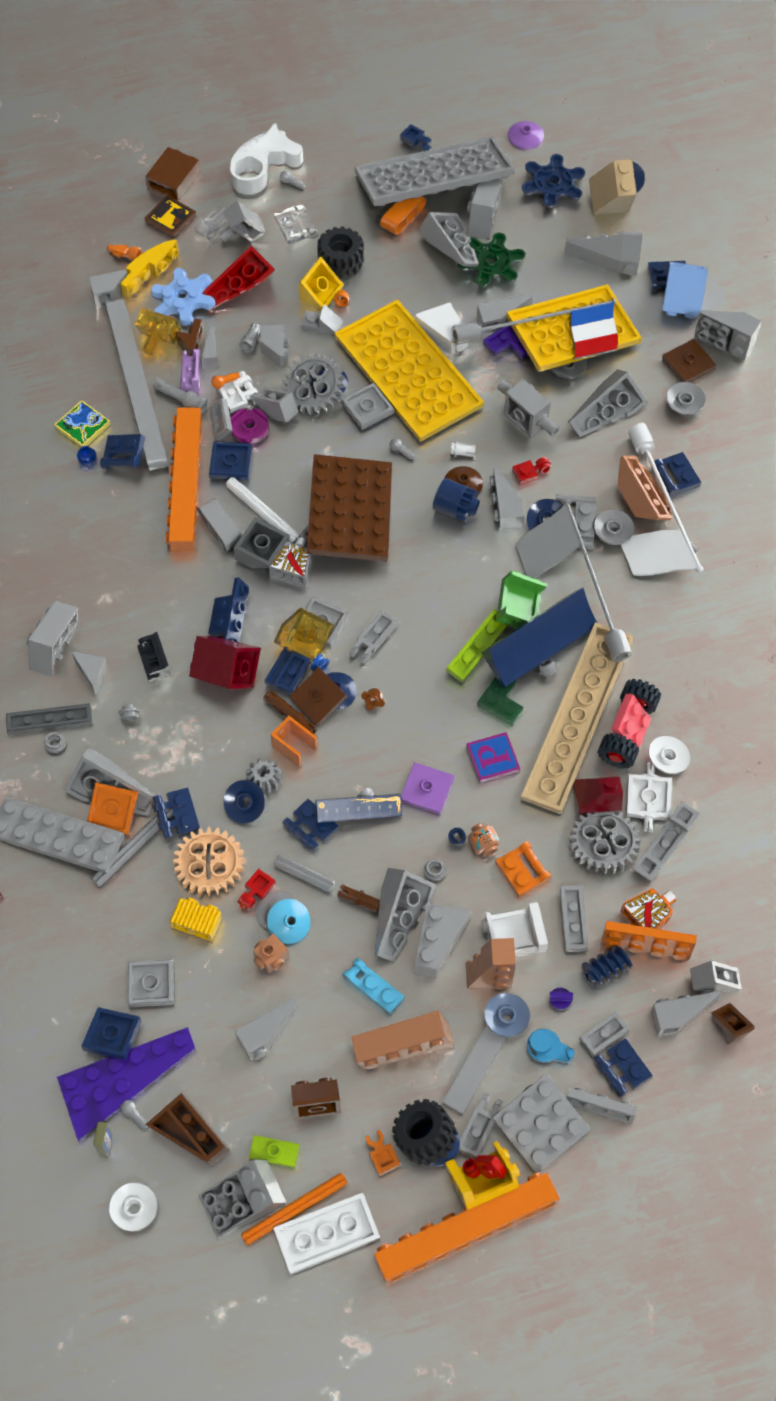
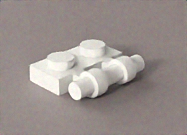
M244 371L239 373L240 378L226 383L222 388L218 389L221 397L227 399L231 414L240 409L247 408V400H252L254 405H257L253 401L252 396L258 391L253 388L250 376H247ZM240 387L245 388L246 391L242 392Z

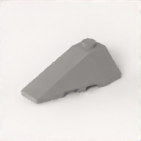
M89 748L81 756L64 791L88 803L92 800L96 782L137 791L139 793L134 813L144 816L150 814L154 805L153 796H155L152 792L109 758L94 749Z

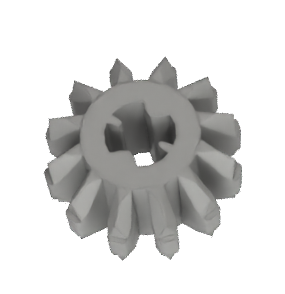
M267 757L264 762H261V759L258 758L257 764L251 762L250 769L246 770V776H248L246 780L255 782L262 790H266L270 794L271 788L277 790L278 783H281L282 771L280 767H277L276 761L270 763Z

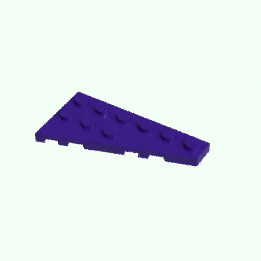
M188 1027L131 1048L126 1060L108 1057L57 1077L79 1143L86 1138L85 1136L96 1129L98 1122H104L113 1114H117L124 1101H133L153 1082L156 1083L161 1079L163 1074L172 1067H176L196 1051Z

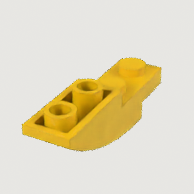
M173 239L152 247L139 255L126 267L127 277L120 283L122 296L129 299L133 293L138 291L142 283L149 279L151 274L158 277L161 272L166 270L170 262L175 260L179 254L177 240Z

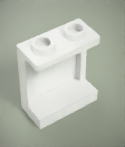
M538 902L529 904L528 909L496 915L485 912V919L482 920L483 932L488 933L489 940L514 938L515 957L545 952L547 950L548 942Z

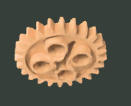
M208 827L206 833H203L202 829L199 828L198 835L190 832L191 839L183 837L185 845L178 843L180 851H174V855L177 858L173 860L174 866H177L174 868V872L179 874L177 879L179 882L183 881L184 888L190 886V893L198 889L199 896L204 891L207 892L208 897H210L211 891H215L218 896L219 889L222 888L227 892L228 884L233 887L235 886L233 879L240 880L238 872L244 871L242 864H245V860L242 857L244 855L243 849H239L240 843L235 842L234 835L228 838L227 831L220 834L219 828H216L213 833L210 827ZM208 844L211 845L210 854H211V859H212V860L210 861V869H211V878H210V879H207V871H208V870H207V865H206V863L208 862V858H207V845H208ZM220 848L225 850L222 854L215 853ZM197 849L203 850L201 854H193ZM198 869L203 871L200 875L192 874ZM217 869L225 870L222 874L214 873Z

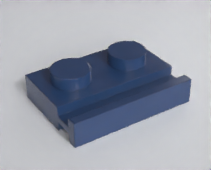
M283 648L264 680L265 684L291 695L309 668L311 659Z

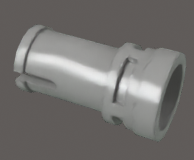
M252 323L247 334L240 341L239 346L244 351L252 352L254 350L256 339L260 334L259 324Z

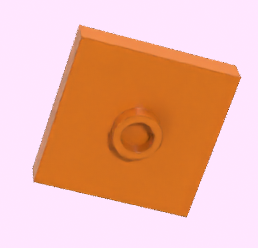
M96 782L87 822L123 832L127 835L130 834L139 792Z

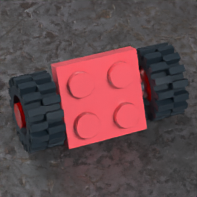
M629 679L625 683L620 695L622 704L611 728L615 735L613 733L605 734L597 751L599 753L598 756L602 757L603 761H607V764H614V767L620 766L622 769L624 767L627 769L633 767L647 727L650 725L651 717L648 714L655 712L661 698V692H659L658 688H655V685H649L647 681L644 683L641 679H638V681L636 679Z

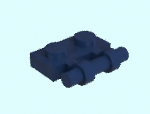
M188 787L168 792L166 794L168 802H163L161 795L153 796L154 812L158 814L160 824H158L159 829L163 831L165 839L173 837L171 829L175 827L178 836L199 830L200 826ZM171 809L172 821H168L165 810Z
M309 799L304 801L293 812V816L297 819L293 822L287 817L282 822L291 835L297 836L301 840V844L306 848L309 847L313 852L319 847V844L315 842L317 838L325 843L339 830V825L334 821L316 822L315 804ZM305 826L311 833L306 834L301 828Z
M626 1038L607 1050L606 1053L610 1057L609 1060L606 1061L602 1054L594 1058L598 1064V1070L601 1074H605L611 1083L610 1087L613 1091H617L620 1097L628 1093L624 1087L625 1084L628 1083L635 1090L653 1076ZM616 1066L623 1076L618 1078L612 1068Z

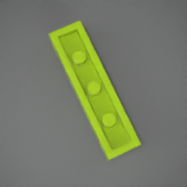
M495 609L445 670L461 683L482 659L483 655L481 652L494 644L508 626L496 622L497 610Z

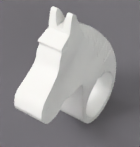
M274 123L268 132L247 141L233 155L230 164L233 188L242 194H255L262 191L268 182L270 165L287 164L290 167L302 165V146L289 140L285 135V131L278 130L277 124ZM247 170H254L259 173V175L252 178L238 176Z

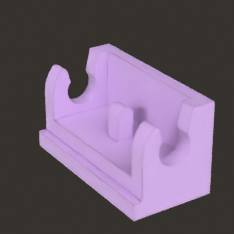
M194 349L193 356H188L186 350H184L182 354L183 360H181L180 389L186 392L193 391L199 393L200 351L199 349Z

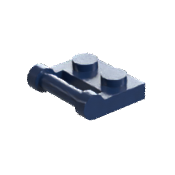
M686 261L648 262L651 291L666 288L670 262L686 264Z
M142 434L108 435L104 456L100 459L101 468L110 469V467L119 466L138 468L145 437ZM113 456H130L129 458L113 459Z
M683 452L654 461L670 497L701 485L699 477ZM666 467L669 469L670 473L672 474L673 478L675 479L678 485H674V483L672 482L671 478L665 470Z

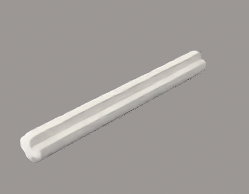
M231 477L227 480V487L271 526L289 534L290 538L288 541L295 544L299 534L237 479Z

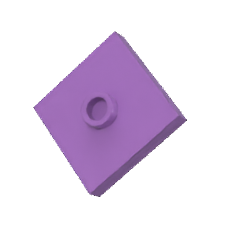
M414 762L401 794L402 803L441 815L455 775Z

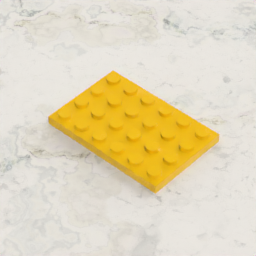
M608 284L514 309L506 313L507 320L512 322L611 301L614 298L617 301L616 305H614V322L618 334L617 350L640 344L642 337ZM571 313L512 325L513 330L538 372L590 358L574 360L575 345L571 332Z

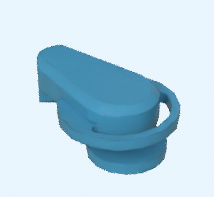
M549 1029L534 1031L527 1041L528 1053L538 1062L557 1061L567 1064L573 1060L574 1049L560 1042L557 1034ZM529 1043L536 1056H534L533 1053L530 1051Z

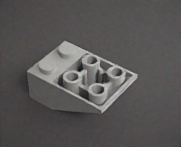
M701 310L694 336L716 346L718 349L733 354L735 357L746 360L756 344L762 321L742 312Z
M267 1160L251 1161L198 1195L217 1239L269 1215L287 1203Z

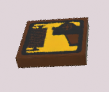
M166 195L144 219L146 223L174 239L197 215L195 210Z

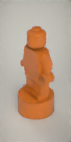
M109 244L107 246V251L112 252V255L118 256V258L123 256L129 258L130 261H133L142 254V249L136 246L128 248V245L114 246Z

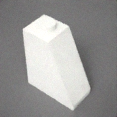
M450 302L415 314V320L428 336L450 354L461 352L468 348L469 343L455 345L453 341L452 326L460 325L462 322Z

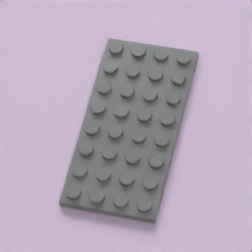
M493 136L355 167V173L374 206H384L391 202H402L409 198H419L422 195L437 194L440 191L455 190L462 186H473L476 183L490 182L493 179L508 178L511 175H516L514 165Z

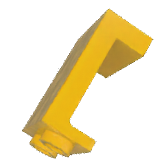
M497 1141L493 1142L494 1152L489 1155H496L508 1170L504 1178L488 1179L480 1174L477 1178L472 1179L464 1174L463 1166L458 1167L454 1159L445 1162L449 1178L467 1210L519 1188L517 1177L520 1176L519 1170L515 1163H510L511 1159L505 1147L501 1148Z

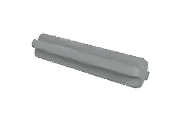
M278 855L274 861L275 867L324 891L331 892L334 888V880L282 855Z

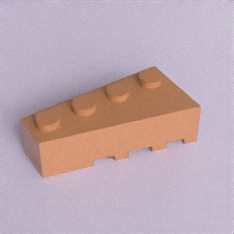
M439 1010L351 1036L357 1063L365 1069H372L383 1063L396 1062L405 1058L454 1048L449 1023Z

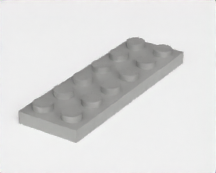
M9 797L5 798L0 808V841L108 874L125 838L123 832Z

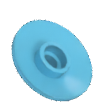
M293 899L281 900L275 903L268 912V930L271 935L274 933L284 944L299 942L307 935L310 929L311 920L309 912L299 901ZM288 917L294 919L293 925L288 924Z

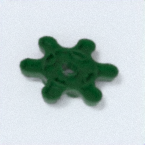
M499 232L493 235L492 241L489 243H481L477 238L470 237L471 242L469 245L474 249L479 264L477 267L462 266L457 262V266L461 271L472 270L478 274L477 284L481 288L488 287L492 278H503L510 284L517 280L518 273L511 268V265L524 260L526 256L524 250L507 249L504 246L506 235ZM494 259L496 262L489 264L487 260Z

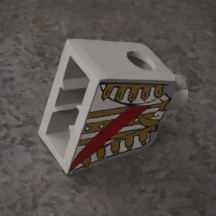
M298 537L295 544L286 542L269 567L270 577L307 587L312 564V554H306L307 539Z

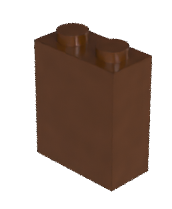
M167 147L145 176L147 189L163 196L169 195L179 201L201 173L199 160L179 150Z

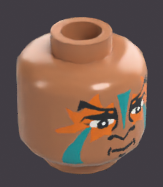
M479 823L471 828L472 832L468 836V841L475 854L487 857L498 850L497 847L500 844V840L491 825Z

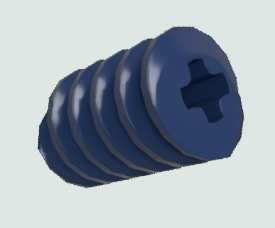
M618 945L612 947V951L607 949L604 954H598L597 959L591 958L589 963L583 962L581 969L586 983L594 990V982L602 986L601 978L609 982L610 973L616 978L618 977L617 969L624 974L626 972L624 966L626 965L629 969H632L633 965L626 952Z

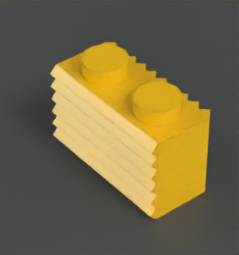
M188 897L186 899L179 898L169 923L173 929L213 942L222 921V915L219 909L213 905L203 906L199 905L195 899Z

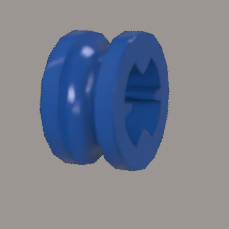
M319 654L313 660L310 669L315 671L320 667L325 672L330 660L324 659V656Z

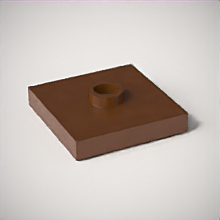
M695 339L663 354L662 357L681 382H692L716 369L715 362Z
M318 667L289 697L317 726H320L348 696Z

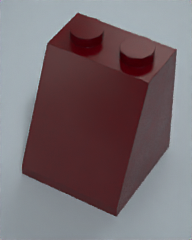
M196 636L189 677L227 689L253 688L261 647L212 636Z

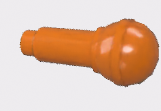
M238 372L225 376L216 375L212 378L211 385L216 389H220L226 383L240 378Z

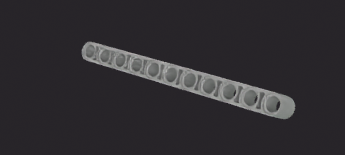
M124 298L107 301L105 305L138 432L145 437L143 451L148 470L168 467V462Z

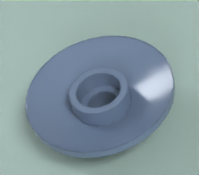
M502 993L490 999L486 1005L484 1017L487 1026L492 1032L502 1037H514L521 1034L527 1028L530 1020V1011L526 1002L519 996L511 993ZM508 1015L511 1019L505 1021L502 1017Z

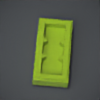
M254 1135L249 1160H267L272 1165L295 1169L300 1144Z

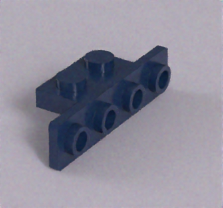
M239 577L234 579L231 595L218 597L214 600L208 634L212 637L224 636L223 639L240 641L249 586Z

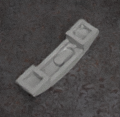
M681 801L669 817L667 824L648 850L643 853L632 870L651 882L680 845L700 813Z

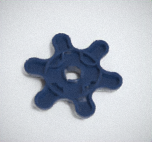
M560 154L552 155L550 163L546 166L530 161L526 163L525 169L534 179L523 183L522 191L525 195L535 193L543 195L545 207L552 209L560 197H568L572 201H578L582 197V190L575 187L573 183L582 180L586 172L582 167L565 168L563 166L564 158ZM554 180L557 184L555 185V183H550L549 181Z

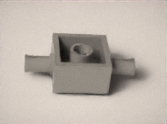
M505 379L499 382L497 389L506 396L504 416L529 438L534 437L543 429L551 437H554L559 432L560 426L556 425L549 418L550 402L548 398L537 392L532 384H528L524 379L514 386L510 385Z

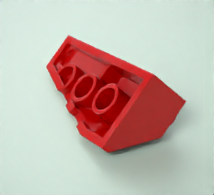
M250 246L203 291V295L211 296L215 300L214 308L261 284L275 269Z

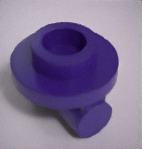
M562 987L555 988L553 991H550V1004L557 1010L567 1009L573 1001V992H569Z

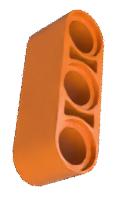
M421 196L396 202L383 215L380 226L394 235L400 234L422 211L426 204V198Z

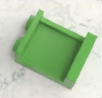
M510 571L502 578L496 622L517 629L539 614L541 592L546 589L547 584L539 579L522 575L520 572Z

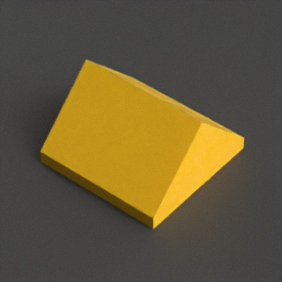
M322 257L316 260L299 282V299L321 311L323 305L328 306L334 299L335 294L344 286Z

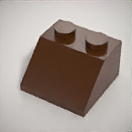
M330 1077L319 1079L318 1082L309 1083V1081L304 1080L291 1085L295 1119L341 1113L337 1079L332 1080Z

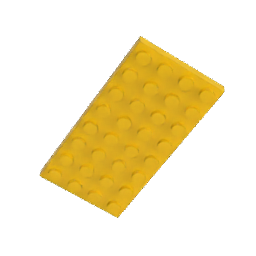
M398 299L334 333L335 339L370 382L375 383L419 442L484 407V401Z

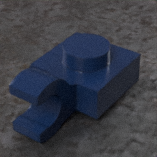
M411 124L400 134V140L412 147L418 144L423 151L432 149V146L429 145L432 139L425 136V131Z

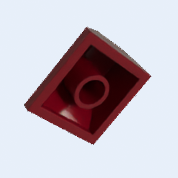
M620 777L575 779L573 787L579 814L622 811L623 789Z

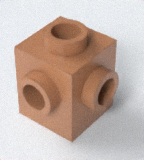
M274 933L266 940H260L253 950L254 963L260 970L265 969L268 974L273 970L277 971L289 957L288 948Z

